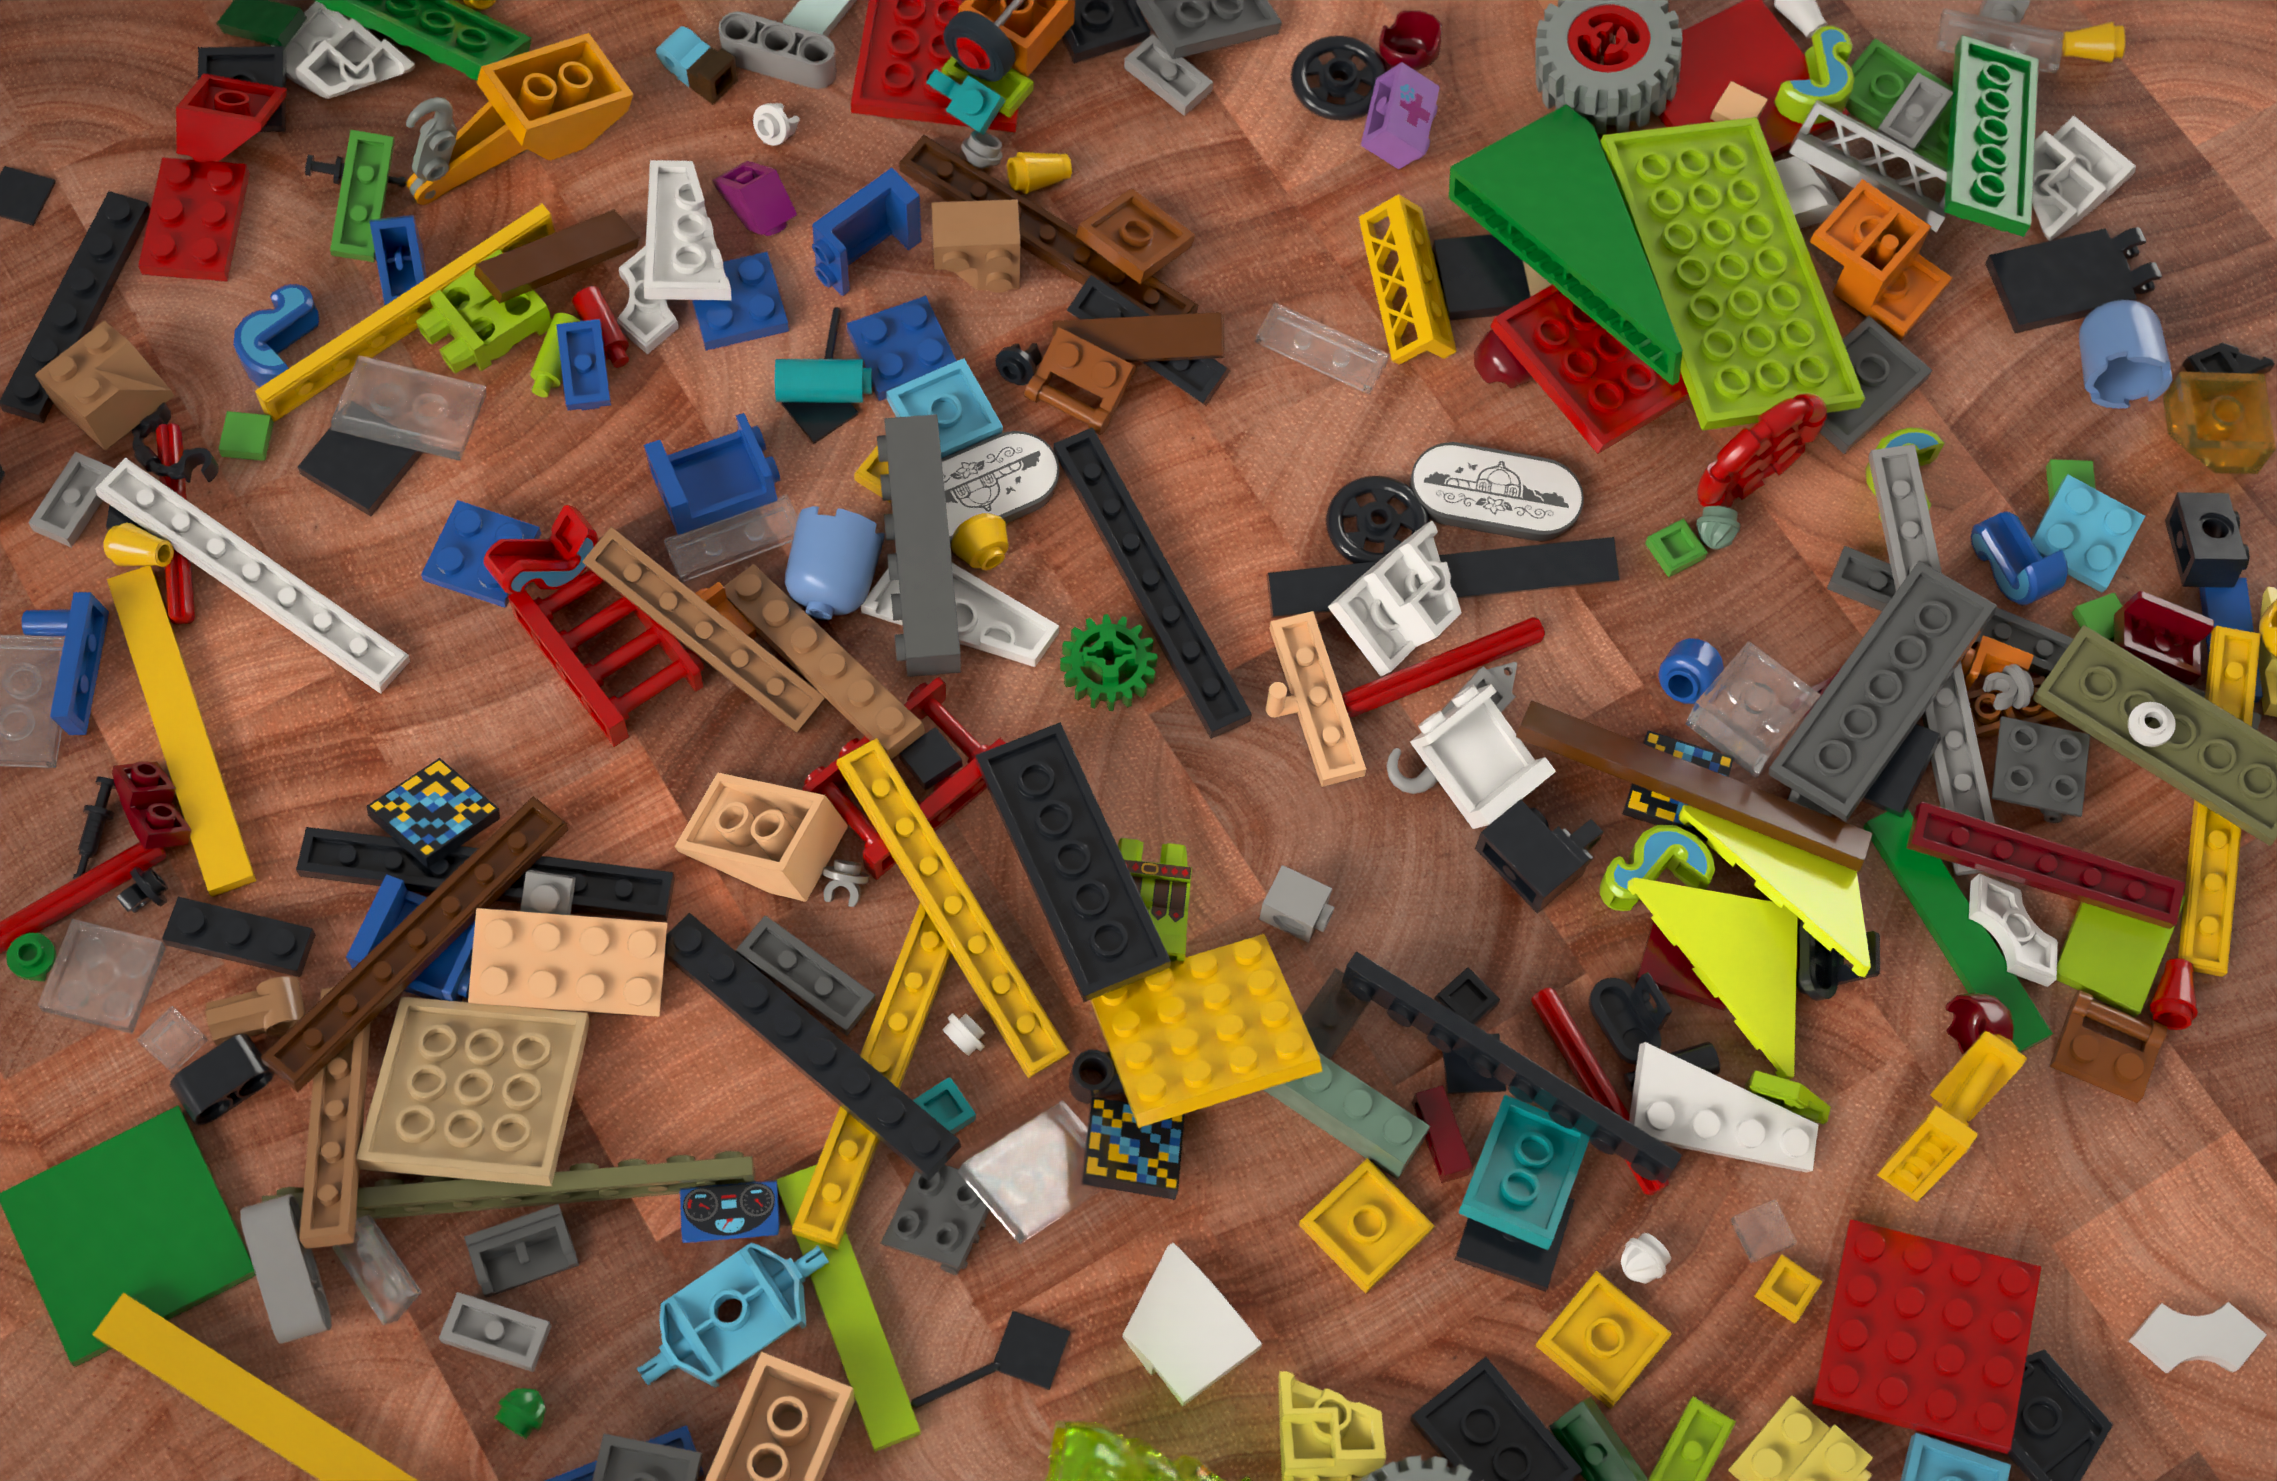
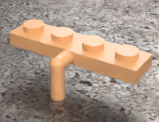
M1311 611L1271 621L1270 632L1291 696L1286 697L1287 687L1283 683H1273L1269 688L1266 713L1273 718L1293 713L1298 714L1321 787L1365 776L1366 766L1314 612Z

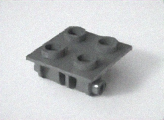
M2001 716L1991 799L2039 808L2040 812L2044 814V820L2049 823H2060L2065 815L2081 817L2090 735Z
M944 1165L929 1181L915 1171L881 1244L942 1263L940 1266L942 1270L952 1275H958L960 1269H966L968 1265L966 1260L972 1249V1244L978 1243L980 1240V1236L977 1233L979 1230L985 1229V1219L992 1205H996L998 1202V1198L995 1195L1001 1182Z

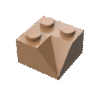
M1018 199L932 202L934 270L946 269L954 272L977 291L989 290L1001 293L1009 289H1020Z
M105 320L35 374L56 408L105 450L140 424V421L146 416L154 413L162 403H166L174 397L171 389L130 341Z

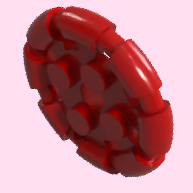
M1811 393L1796 395L1794 398L1785 399L1758 416L1759 422L1749 430L1744 427L1719 451L1717 461L1710 463L1703 472L1697 486L1699 503L1703 507L1721 506L1730 508L1733 500L1738 496L1743 500L1755 490L1765 485L1761 479L1769 477L1774 473H1777L1778 476L1784 473L1805 452L1804 444L1806 442H1813L1822 430L1827 417V407L1823 399Z

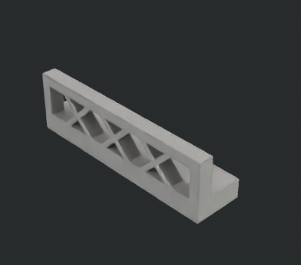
M1817 100L1794 138L1789 153L1852 187H1855L1864 179L1932 226L1931 229L1937 232L1946 216L1944 212L1945 194L1940 203L1932 200L1923 194L1920 181L1936 176L1946 181L1947 169ZM1821 114L1835 122L1839 136L1823 141L1808 132L1818 115ZM1843 127L1853 132L1849 134H1844ZM1860 137L1868 139L1873 144L1876 156L1863 160L1852 157L1847 141ZM1841 143L1843 151L1832 145ZM1879 146L1890 152L1881 154ZM1896 157L1909 161L1912 176L1898 180L1891 178L1886 173L1883 161ZM1878 163L1880 171L1869 165ZM1916 166L1927 172L1918 174ZM1915 183L1916 190L1906 185Z

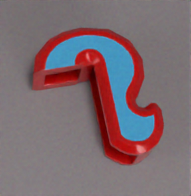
M570 505L563 506L551 527L552 534L548 539H499L490 546L484 556V566L504 592L508 594H523L525 587L531 582H534L540 589L555 590L568 585L582 575L587 568L582 561L599 540L594 528L576 507Z

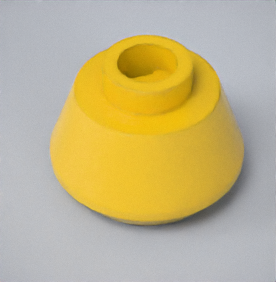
M992 513L978 514L964 521L954 531L951 541V550L954 554L971 567L982 568L983 570H990L1001 564L1005 559L1004 554L1009 547L1006 523L1002 517Z

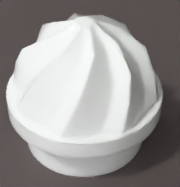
M1643 1233L1638 1239L1631 1238L1626 1243V1248L1621 1258V1265L1629 1279L1646 1284L1656 1278H1661L1666 1273L1665 1266L1671 1261V1256L1658 1239L1648 1233Z

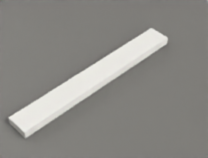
M127 458L95 488L98 497L160 539L170 541L173 549L380 694L410 662L409 655Z

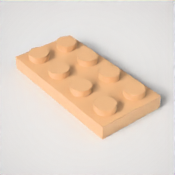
M476 908L468 1003L659 1017L667 923Z

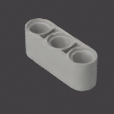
M738 11L728 13L719 23L721 49L723 48L735 57L736 67L814 89L826 88L836 78L835 48L833 42L822 34Z
M289 1194L243 1207L240 1216L243 1233L271 1327L277 1341L282 1344L330 1330V1309L312 1248L305 1249L299 1240L301 1211L295 1197Z

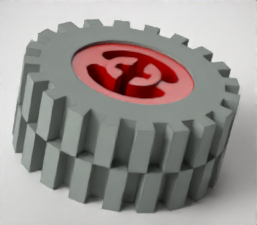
M1558 0V7L1550 3L1544 10V20H1539L1537 26L1535 57L1536 85L1538 93L1543 92L1542 101L1545 106L1550 109L1556 105V110L1567 104L1580 116L1585 117L1591 124L1595 125L1596 134H1606V128L1609 125H1616L1617 133L1628 132L1629 122L1633 120L1636 121L1640 128L1649 123L1650 111L1659 116L1666 108V99L1672 101L1680 75L1682 28H1678L1679 18L1675 10L1668 13L1669 2L1667 0ZM1613 36H1616V44H1613ZM1601 55L1604 56V65H1601Z

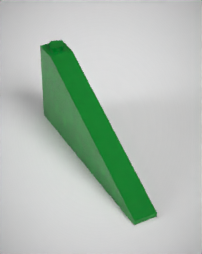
M1565 104L1450 166L1449 199L1550 284H1554L1563 295L1673 386L1679 382L1683 353L1682 347L1594 126L1585 117L1580 116Z

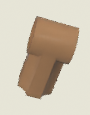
M291 976L272 978L260 983L256 987L257 991L206 1003V1019L213 1042L216 1045H220L239 1034H247L250 1037L264 1033L273 1037L283 1036L306 1014L299 979Z

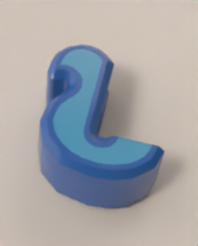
M287 284L273 291L270 298L274 309L252 312L245 316L234 330L233 346L249 379L258 387L263 386L289 369L277 354L312 331L319 324V313L313 301V296L305 286Z
M2004 511L1973 526L1971 544L1979 559L1983 561L1989 560L1993 577L2007 599L2021 606L2028 605L2060 590L2066 583L2068 564L2063 550L2042 558L2018 516Z

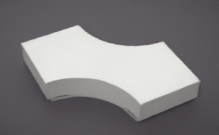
M645 246L618 268L619 275L627 284L630 295L628 304L617 318V322L622 332L648 355L679 327L676 317L667 306V299L644 298Z
M1978 874L1971 880L1969 919L1982 925L1997 940L2005 955L2007 972L2048 987L2056 981L2057 939L2043 932L2032 921L2023 905L2020 889Z
M2229 1302L2214 1313L2204 1316L2184 1315L2173 1311L2161 1303L2152 1311L2128 1341L2166 1374L2178 1364L2190 1360L2210 1361L2229 1372H2235L2243 1365L2267 1334Z

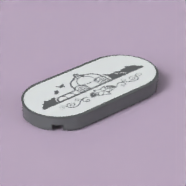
M1009 431L997 434L942 458L950 548L952 535L956 528L975 515L992 513L1002 517L1007 524L1039 510L1049 502L1058 484L1059 463L1055 452L1048 443L1031 433Z
M1447 442L1432 446L1419 456L1414 464L1410 478V487L1419 502L1427 509L1431 520L1443 525L1531 541H1550L1558 538L1561 533L1566 532L1568 529L1570 530L1576 524L1583 507L1584 497L1581 484L1575 474L1563 464L1548 458L1470 444Z

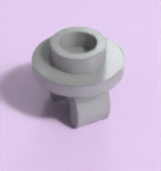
M2016 664L2005 666L2002 673L1989 674L1985 679L1983 690L1984 692L1992 690L2003 692L1996 695L1993 705L1996 710H2005L2011 706L2020 709L2028 706L2030 696L2034 693V685L2027 671L2022 670Z
M836 859L834 866L824 867L823 875L833 879L824 889V900L831 902L834 899L836 887L843 886L850 892L848 906L854 907L861 898V889L858 884H867L869 880V875L861 872L862 865L853 861Z

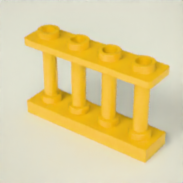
M1984 1031L1930 1094L1942 1106L1940 1108L1935 1106L1886 1160L1877 1176L1918 1202L1963 1156L1976 1139L1978 1133L1969 1128L1967 1121H1971L2023 1066L2027 1058L2018 1052L2015 1044L2001 1035H1992Z

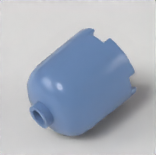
M2118 300L2096 307L2086 316L2079 329V344L2084 386L2090 393L2093 403L2106 408L2124 409L2130 407L2129 400L2148 396V401H2152L2167 391L2173 380L2170 360L2160 320L2150 307L2135 300Z
M812 506L802 509L798 515L785 573V585L790 597L806 608V614L816 619L830 620L833 615L840 616L855 612L864 603L870 590L884 543L885 533H875L877 524L860 514L838 508L835 516L817 515L819 507Z

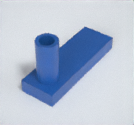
M74 592L71 609L26 610L22 616V630L27 637L65 636L50 717L68 735L87 734L109 611L91 592Z

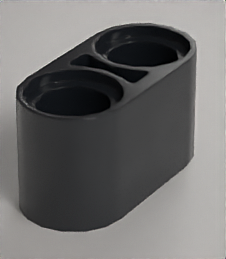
M239 1034L221 1043L179 1071L172 1078L170 1088L196 1125H205L216 1120L264 1088L272 1080L274 1072L263 1063L261 1059L263 1055L250 1036Z

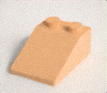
M717 773L674 847L682 854L768 893L806 902L823 873L824 867L828 864L847 830L848 825L825 795Z

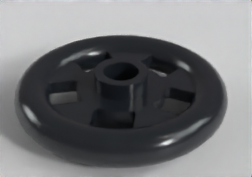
M1328 36L1311 42L1299 52L1292 65L1291 84L1297 99L1312 113L1330 120H1354L1368 114L1376 78L1387 72V67L1379 53L1365 42L1348 36ZM1327 53H1333L1335 58L1322 65L1318 57ZM1355 56L1367 65L1361 71H1358L1356 65L1351 61ZM1319 75L1321 87L1310 88L1307 76ZM1336 78H1340V79H1343L1344 81H1337V80H1335V79H1336ZM1360 82L1371 86L1366 96L1356 93ZM1327 96L1345 97V104L1327 102Z
M1386 476L1361 477L1344 485L1331 500L1326 514V527L1331 543L1345 559L1353 564L1377 562L1402 543L1394 538L1400 526L1411 530L1412 535L1430 522L1427 509L1419 502L1412 488L1397 479ZM1371 493L1375 502H1370L1360 507L1356 498ZM1394 497L1407 507L1401 514H1398L1394 507L1387 504ZM1380 516L1386 522L1384 524H1376L1371 518ZM1343 518H1357L1356 526L1358 532L1346 533ZM1365 541L1384 543L1383 553L1364 550Z

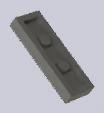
M766 915L736 949L739 955L770 981L846 1036H848L876 1001L874 993Z

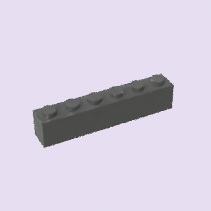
M937 414L884 418L885 435L877 436L879 462L888 461L889 474H882L880 478L882 501H891L892 513L884 514L886 541L895 540L896 553L887 554L889 580L899 581L900 593L891 594L893 621L902 620L903 634H895L897 662L906 661L907 677L961 673V653Z

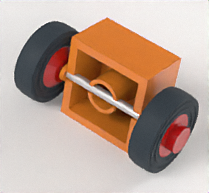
M965 0L959 7V13L947 24L943 33L944 42L954 59L964 69L980 79L991 82L998 81L1011 68L1028 77L1073 25L1075 0Z

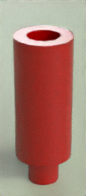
M592 286L580 290L574 295L572 304L581 321L600 319L606 360H610L614 368L625 366L629 362V358L625 353L629 343L600 288Z

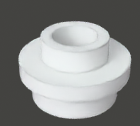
M2145 702L2135 707L2128 718V730L2133 739L2138 743L2148 747L2163 745L2171 738L2175 730V719L2172 712L2164 705L2156 702ZM2145 718H2156L2160 723V727L2157 729L2149 728L2145 724Z
M952 1013L948 1017L950 1022L942 1030L966 1055L970 1056L976 1049L981 1051L985 1047L979 1040L985 1032L969 1015L965 1013L959 1019Z

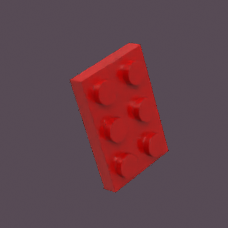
M162 157L138 264L142 275L228 282L250 176L247 164L217 161L198 162L192 159Z

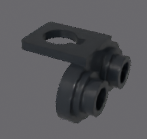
M1801 920V924L1797 928V944L1800 947V967L1797 968L1796 986L1801 993L1808 994L1810 998L1816 1001L1825 1000L1835 995L1838 985L1876 977L1880 974L1879 933L1875 931L1866 932L1871 968L1867 975L1862 977L1854 973L1850 965L1844 964V957L1833 948L1830 952L1803 928L1804 922Z
M1648 972L1641 975L1634 989L1622 979L1606 978L1594 986L1589 996V1008L1622 1060L1637 1065L1639 1044L1644 1042L1660 1049L1661 1035L1659 1030L1663 1028L1672 1013V1009ZM1649 993L1651 994L1657 1005V1007L1653 1008L1649 1001Z

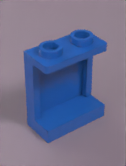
M893 168L887 170L812 224L814 239L812 248L816 261L814 271L822 284L827 288L833 286L841 296H844L850 291L848 266L893 234L908 251L921 242L920 195Z
M744 413L736 415L738 425L736 432L670 455L666 454L661 440L644 445L651 475L678 535L778 501L774 483L781 481L777 465L772 456L764 457L762 451L766 450V445L758 425L751 427Z
M386 874L346 956L351 968L353 969L427 897L408 891L403 880ZM475 921L403 991L425 999L462 1002L463 997L468 998Z

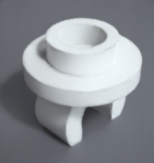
M781 103L761 105L756 109L753 117L757 135L763 142L771 146L779 145L785 142L788 136H792L800 120L798 116L787 118L783 111L784 105Z

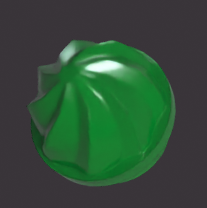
M516 1388L498 1402L501 1408L494 1418L523 1439L527 1440L534 1429L539 1431L542 1427L545 1417V1405L540 1393L535 1389Z

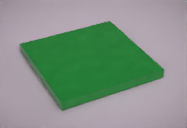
M179 1105L0 1192L1 1207L68 1359L74 1367L112 1349L97 1339L93 1333L123 1293L168 1321L256 1276L250 1254Z

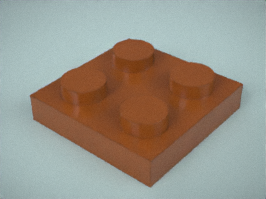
M1131 188L1080 223L1076 237L1141 284L1191 248L1196 234Z

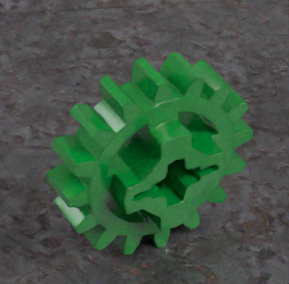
M1104 614L1102 624L1096 625L1091 618H1087L1085 624L1086 631L1083 632L1076 627L1071 630L1072 642L1064 641L1062 645V654L1065 657L1060 658V671L1067 672L1064 675L1065 687L1077 685L1075 688V699L1077 701L1087 695L1091 697L1090 708L1095 709L1100 701H1106L1108 710L1114 711L1115 701L1121 700L1128 708L1132 706L1133 693L1142 698L1146 696L1147 685L1145 683H1154L1156 671L1152 668L1157 667L1158 657L1156 653L1151 652L1153 650L1152 637L1141 640L1143 627L1140 624L1130 630L1126 628L1127 617L1122 616L1117 624H1111L1109 615ZM1105 660H1112V665H1106ZM1125 678H1130L1126 682L1120 684Z

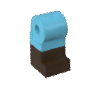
M680 26L656 48L657 57L665 68L677 76L678 80L713 105L738 82L735 57L723 48L719 52L686 27ZM721 77L720 83L715 86L714 82Z

